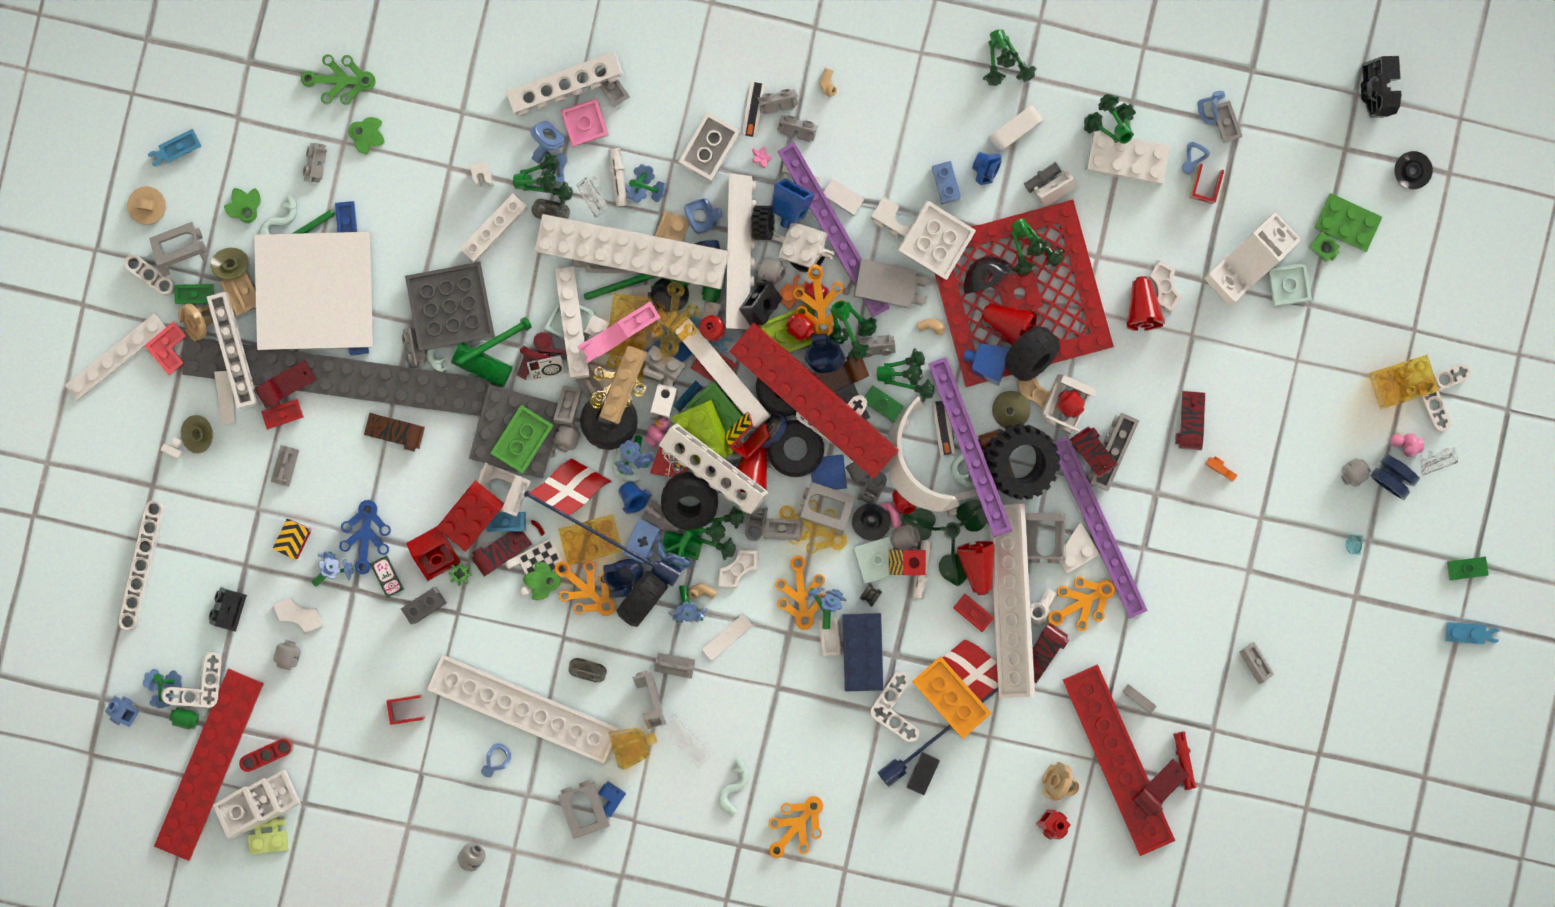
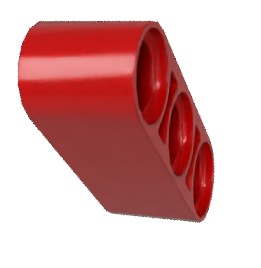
M288 738L277 740L241 757L239 766L244 772L256 770L289 755L294 748L293 742ZM281 742L288 744L289 749L287 752L280 750L279 745ZM264 750L270 751L271 758L269 760L263 759L262 752ZM246 758L253 760L252 768L245 766L244 761Z

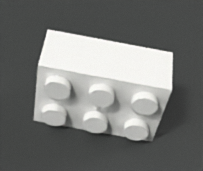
M706 112L678 163L712 183L739 137L740 130Z

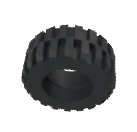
M1022 423L1015 426L1008 425L1005 431L1000 429L996 432L998 436L996 438L992 437L989 440L991 445L990 447L986 446L984 451L987 453L985 460L996 489L1009 497L1019 500L1023 498L1027 500L1033 499V495L1037 497L1042 495V490L1048 491L1051 488L1049 485L1051 481L1055 482L1057 476H1055L1056 471L1059 472L1060 465L1057 464V461H1060V454L1056 453L1058 447L1053 443V439L1034 426ZM1022 445L1032 446L1035 450L1036 462L1031 472L1022 478L1011 477L1008 472V460L1011 453Z

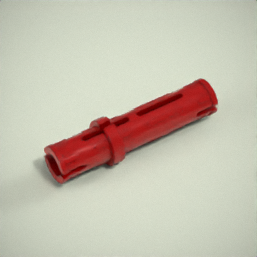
M1181 731L1173 733L1177 749L1175 753L1178 755L1180 766L1189 774L1183 781L1184 790H1191L1192 788H1197L1189 755L1191 750L1187 745L1186 732Z

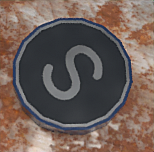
M779 413L770 415L771 417L764 422L769 433V438L760 446L764 449L771 447L772 445L770 444L773 441L776 443L784 434L787 424L785 423L786 418Z

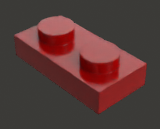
M298 399L281 404L272 410L269 408L261 411L267 430L304 418Z
M965 593L953 607L955 611L981 632L994 619L992 615Z

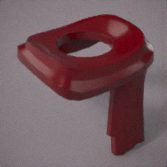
M523 345L520 348L523 359L517 376L526 380L529 374L527 362L549 358L551 355L535 352Z

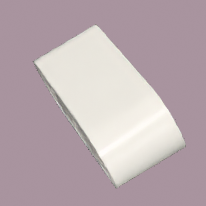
M1031 105L988 138L1000 153L1039 125L1044 119L1036 108Z
M130 255L125 259V268L158 293L168 296L174 292V282L167 276L163 277L159 270L141 257ZM133 259H137L139 262L136 269L130 267V262ZM149 270L154 272L152 280H147L145 277L146 272ZM168 281L170 288L168 291L163 292L161 284Z

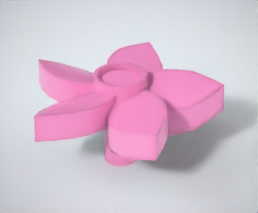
M762 147L759 151L753 148L752 152L755 157L752 159V162H759L762 168H766L767 162L772 157L765 154V147Z

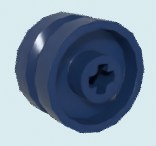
M1385 454L1380 461L1385 470L1375 468L1370 477L1396 497L1405 500L1410 493L1409 488L1405 484L1415 486L1420 477L1400 460Z

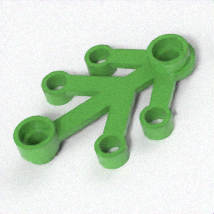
M330 54L324 55L322 62L325 66H329L337 76L315 75L311 71H306L301 75V82L306 87H313L316 83L336 84L329 92L321 95V101L326 105L330 104L333 98L348 84L355 86L348 93H343L340 96V102L343 105H349L360 91L371 90L376 83L374 75L368 71L362 72L353 62V58L350 55H344L341 62L345 67H349L357 77L348 76L335 63L333 56ZM327 57H331L332 59L331 63L329 64L325 63V59ZM350 58L351 62L349 64H345L344 59ZM307 75L312 77L310 82L305 81ZM363 78H369V83L363 84ZM325 95L330 96V100L328 102H325L323 100ZM349 96V101L343 102V97Z

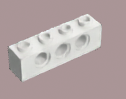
M512 193L460 249L476 263L528 209L527 206Z

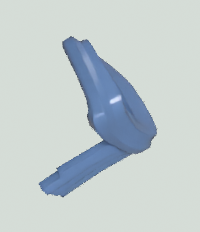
M548 121L540 122L530 130L531 136L539 144L538 148L533 152L531 159L538 164L548 150H556L565 144L563 135ZM543 130H550L555 140L547 139L543 135Z
M706 198L688 203L684 207L688 222L692 230L697 234L713 229L716 226V221L723 217L721 208L713 210ZM700 209L705 212L706 221L704 223L694 221L693 212Z

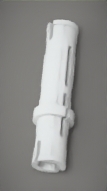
M621 148L608 150L611 164L609 171L612 172L616 207L628 205L623 169L625 168L622 165Z
M921 540L920 550H926V575L913 576L914 587L911 597L924 599L933 544L931 541Z

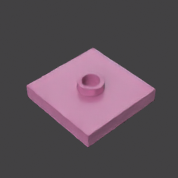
M597 99L560 110L572 147L609 136Z

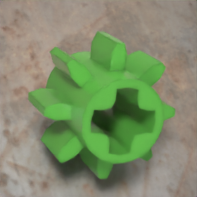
M462 562L459 563V567L452 565L453 572H448L449 575L453 576L450 582L456 580L458 581V586L461 585V581L468 584L467 577L472 576L467 571L470 566L464 568L462 567ZM459 569H462V572L465 573L461 580H459L458 576H455V572H459Z

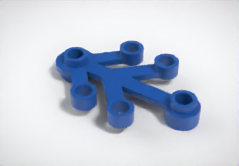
M371 500L362 501L358 507V513L349 521H344L341 524V530L349 533L352 531L353 526L363 519L362 527L347 540H343L339 544L340 550L347 552L361 538L360 558L355 564V570L359 574H367L371 570V564L367 560L369 539L377 547L379 554L386 555L389 552V546L384 544L370 528L372 520L379 527L381 535L388 536L391 533L390 526L386 525L377 515V505ZM366 506L371 507L370 513L364 511ZM346 523L350 525V529L348 531L344 530L343 528L344 524ZM385 526L389 529L387 534L382 533V528ZM344 542L348 543L349 545L348 549L346 550L342 548V544ZM381 546H386L387 551L385 553L380 551ZM361 563L366 565V569L363 571L359 569Z

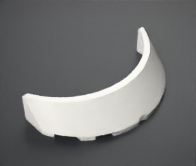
M917 397L899 415L888 434L887 439L899 451L886 464V470L889 472V479L895 489L908 502L933 512H945L960 505L955 496L940 494L923 486L912 475L903 457L902 432L909 426V416L912 412L925 407L920 397Z

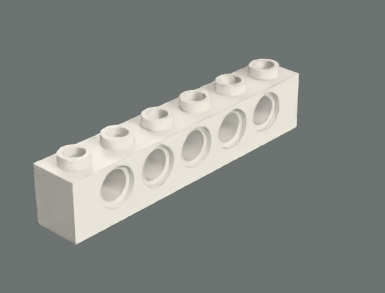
M611 52L506 91L513 113L523 116L530 113V109L535 107L537 109L545 108L549 102L554 100L555 103L566 100L565 96L583 94L584 89L590 87L591 90L597 89L602 86L601 83L616 82L620 80L619 76H622L623 72L616 53ZM599 67H605L606 73L602 77L597 76V69ZM586 73L588 80L585 83H580L579 76ZM564 80H569L570 87L567 90H562L561 83ZM550 86L552 93L550 96L545 97L543 90L545 87ZM529 93L534 95V100L531 103L525 101V97Z
M222 292L207 296L236 406L238 409L257 405L259 404L229 294Z
M677 423L670 427L659 444L666 454L674 456L678 459L679 464L690 468L695 476L706 480L711 488L722 492L727 500L734 501L745 513L752 514L756 511L769 493ZM679 443L684 445L685 451L679 448ZM694 455L700 457V463L695 461ZM710 466L715 468L716 474L710 472ZM725 478L730 479L731 486L726 484ZM740 489L745 490L747 494L746 497H743L741 495Z

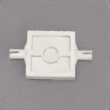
M791 223L785 235L777 232L774 233L773 240L782 243L778 256L780 259L809 268L812 265H816L821 256L830 259L834 256V251L824 249L825 240L828 235L826 232L799 223Z

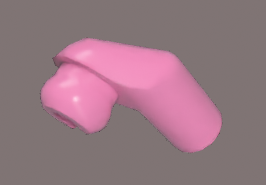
M889 501L881 503L880 506L889 513L892 527H900L899 512L895 509L894 505Z

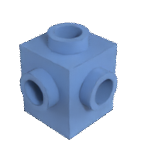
M114 695L105 713L110 716L109 720L115 724L120 725L122 723L130 727L139 710L132 705L133 701L123 696L121 699Z

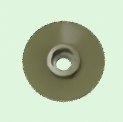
M225 248L218 251L212 257L210 263L212 273L222 280H234L241 277L249 266L247 255L237 248Z
M1006 391L995 399L992 406V414L995 421L1004 428L1008 425L1025 424L1030 416V404L1021 393ZM1008 407L1013 408V414L1007 412Z
M192 415L183 422L181 439L184 446L192 453H202L210 447L213 431L206 418L200 415Z

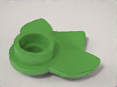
M367 117L362 122H353L349 126L348 134L354 140L355 148L360 153L367 154L370 146H380L385 143L383 135L378 131L382 124L380 119ZM357 127L361 129L360 135L355 133Z
M234 188L231 195L232 203L224 206L225 212L230 217L239 218L244 223L253 222L257 217L256 209L261 203L258 190L254 188L247 194L241 189ZM250 210L251 216L245 217V211Z
M536 562L535 572L525 575L523 582L526 586L533 589V600H543L549 596L551 591L556 590L560 586L561 579L556 572L551 571L548 564ZM550 577L553 579L552 585L548 583Z

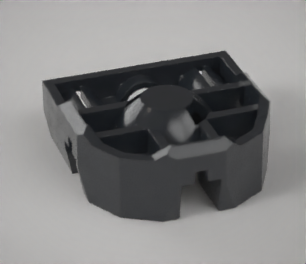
M1381 56L1363 63V81L1360 84L1361 100L1366 105L1369 117L1384 118L1397 114L1402 94L1401 91H1391V87H1387V84L1390 81L1401 79L1399 56Z

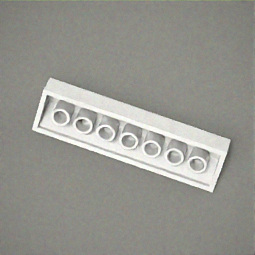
M729 174L727 247L729 255L727 260L726 330L747 331L750 325L739 308L750 294V288H754V277L750 276L755 262V257H751V250H755V240L751 238V231L753 229L751 228L753 208L756 206V200H752V192H756V181H752V176Z

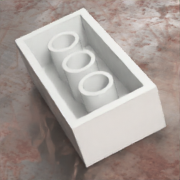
M1095 131L1092 137L1086 171L1162 185L1170 145L1133 138L1125 144L1115 143L1105 133Z

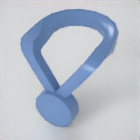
M1216 91L1211 97L1200 99L1197 102L1199 115L1205 123L1213 124L1218 120L1216 104L1218 100L1225 97L1224 91ZM1213 100L1214 118L1211 120L1204 113L1203 103Z
M1189 142L1187 144L1188 161L1182 165V171L1185 174H1191L1195 169V164L1209 157V150L1198 143ZM1191 147L1200 149L1205 155L1191 162Z
M560 153L556 156L560 162L559 171L561 177L555 176V180L563 183L565 177L562 166L567 163V157Z
M494 744L487 752V765L483 766L481 770L482 775L489 778L492 777L494 771L507 768L511 760L509 749L503 744ZM501 749L504 751L506 760L502 765L491 767L493 750Z

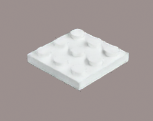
M926 200L897 250L947 280L976 230Z

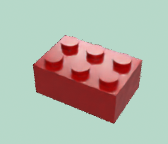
M475 480L436 529L466 552L502 509L504 503Z

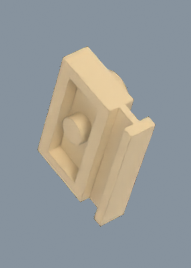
M664 211L655 237L683 242L690 225L688 219Z
M247 271L237 279L220 281L224 291L229 294L232 308L237 317L256 308V290Z

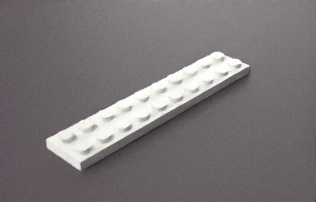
M542 214L535 252L717 289L722 288L729 251L545 214Z
M1025 504L1003 505L1012 532L994 538L990 529V538L995 545L993 596L999 698L1034 697Z
M443 654L427 688L428 691L605 764L612 747V741L614 742L616 736L614 735H617L615 732L619 730L618 727Z

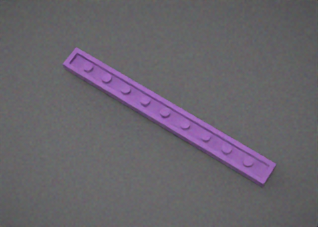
M792 142L777 152L795 184L815 194L809 208L822 231L828 234L827 239L855 286L861 257L795 142ZM862 299L872 317L890 308L885 303Z
M945 357L928 363L993 537L996 538L1012 532L1011 525L948 360Z
M1066 436L1053 442L1058 447L1056 453L1060 454V461L1058 463L1129 618L1131 619L1148 611L1069 437Z

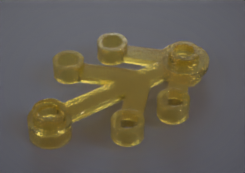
M676 281L671 282L667 287L668 294L672 296L669 316L664 311L663 303L656 301L652 304L655 310L656 306L660 305L657 313L668 329L667 336L661 330L662 324L655 321L649 325L650 331L654 332L661 341V352L668 357L674 356L678 352L679 344L689 335L693 336L697 332L696 326L690 323L686 324L684 330L677 336H675L676 329L691 316L695 317L699 314L698 306L690 304L678 317L680 296L684 293V286ZM677 287H679L678 293L675 292ZM694 307L695 311L691 314V308ZM657 323L658 327L654 330L653 326ZM691 326L692 331L689 333L688 328ZM672 344V349L669 351L668 347Z
M610 356L606 365L610 369L619 368L622 360H619L616 356ZM644 363L633 388V393L637 396L643 395L646 389L643 384V370L646 365ZM600 366L596 367L593 372V376L597 380H614L617 374L614 371H605ZM612 383L602 391H595L590 398L592 406L596 408L604 406ZM631 395L628 399L629 402H627L626 407H628L632 402Z
M810 500L808 504L811 502H816L817 507L811 510L819 513V503L816 500ZM786 505L780 509L779 514L782 519H800V516L794 512L791 506ZM827 509L825 511L824 515H826L828 511H832L834 513V516L832 518H835L836 513L833 509ZM784 510H790L791 515L785 517L783 514ZM802 520L804 527L810 531L802 533L800 541L817 536L828 539L816 544L813 542L808 543L806 551L809 554H814L817 550L827 547L841 550L846 546L847 537L844 533L841 537L835 535L836 530L831 529V532H829L823 526ZM835 537L841 538L840 544H835ZM789 540L790 543L793 545H797L800 542L798 541L796 543H793L791 540ZM809 545L815 546L814 552L808 550Z

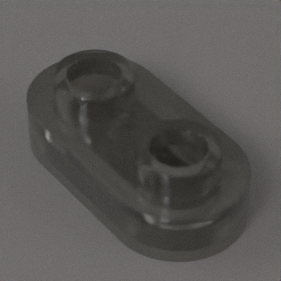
M537 199L531 208L532 214L538 219L542 218V214L568 219L570 216V209L567 205L551 200Z
M581 658L572 659L568 667V671L572 676L596 683L604 681L607 673L605 666Z

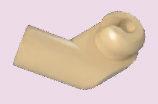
M825 68L819 85L824 94L831 97L837 93V88L830 81L834 71Z
M934 318L916 323L919 332L929 328L935 331L936 335H942L945 332V325Z
M704 583L691 586L688 590V596L691 599H696L704 594L713 599L717 593V590Z

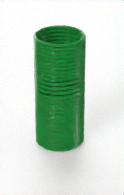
M460 343L452 357L451 364L503 388L513 366L499 359H494V357L492 358V356L490 357V355L485 353L478 355L463 365H458L456 360L459 357L475 349Z

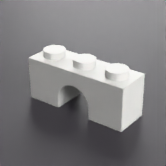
M883 197L871 216L874 219L873 223L880 228H883V226L890 229L889 233L897 238L900 236L904 238L913 222L908 226L898 224L895 215L900 206Z

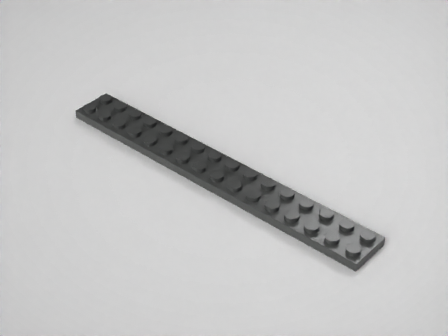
M190 337L187 338L182 375L215 379L214 372L227 371L219 341L209 339L193 341ZM242 344L254 385H260L301 361L306 360L317 380L297 391L480 416L487 387L491 385V382L480 377L288 350H257V346Z

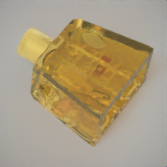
M630 728L608 733L617 765L622 770H626L649 757L648 746L657 743L654 732L645 735L640 728Z

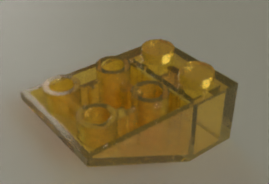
M614 293L609 327L648 302L652 303V298ZM649 326L612 348L606 354L623 357L627 346L646 352Z
M1428 355L1368 373L1380 409L1439 391Z
M614 514L582 522L622 545ZM577 524L558 529L566 561L570 566L623 552L622 549Z

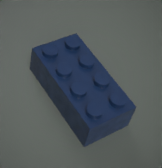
M881 613L842 614L845 692L883 691Z

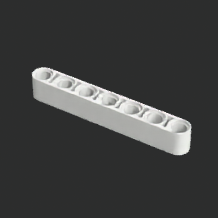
M686 315L671 327L743 414L746 412L750 413L753 426L756 429L771 417Z
M159 501L148 502L144 509L118 622L119 626L124 630H133L139 623L165 512L164 505ZM153 504L159 506V512L155 515L150 511ZM150 522L155 526L153 533H148L146 530V526ZM145 541L149 542L151 546L148 552L142 550V544ZM140 560L146 563V568L143 571H140L137 567ZM135 579H139L142 582V586L138 590L133 587ZM132 597L137 600L135 608H131L128 604L129 599ZM127 616L133 619V624L130 627H127L124 623V619Z

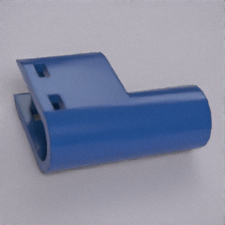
M609 781L598 792L599 795L608 800L603 807L606 816L611 818L626 795L624 791Z

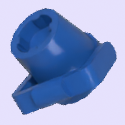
M979 152L972 166V169L978 172L975 181L980 185L993 183L1001 166L1002 156L1000 154L989 155Z
M632 481L624 483L618 491L625 506L622 510L628 515L642 510L647 505L648 499L652 497L648 489L642 491Z

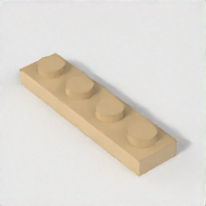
M627 346L600 413V418L619 424L647 352Z

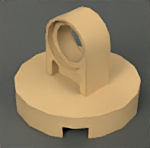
M149 186L140 187L129 196L127 202L128 212L136 222L151 225L164 216L166 200L157 189Z
M186 304L179 308L180 323L184 322L186 326L184 332L193 341L204 339L207 334L206 327L214 323L212 316H202L204 314L211 315L209 306L197 309L192 304Z
M1056 762L1055 766L1050 765L1045 771L1041 782L1044 783V790L1041 789L1044 797L1053 801L1060 800L1065 795L1073 796L1079 790V783L1072 778V770L1068 765L1061 762Z

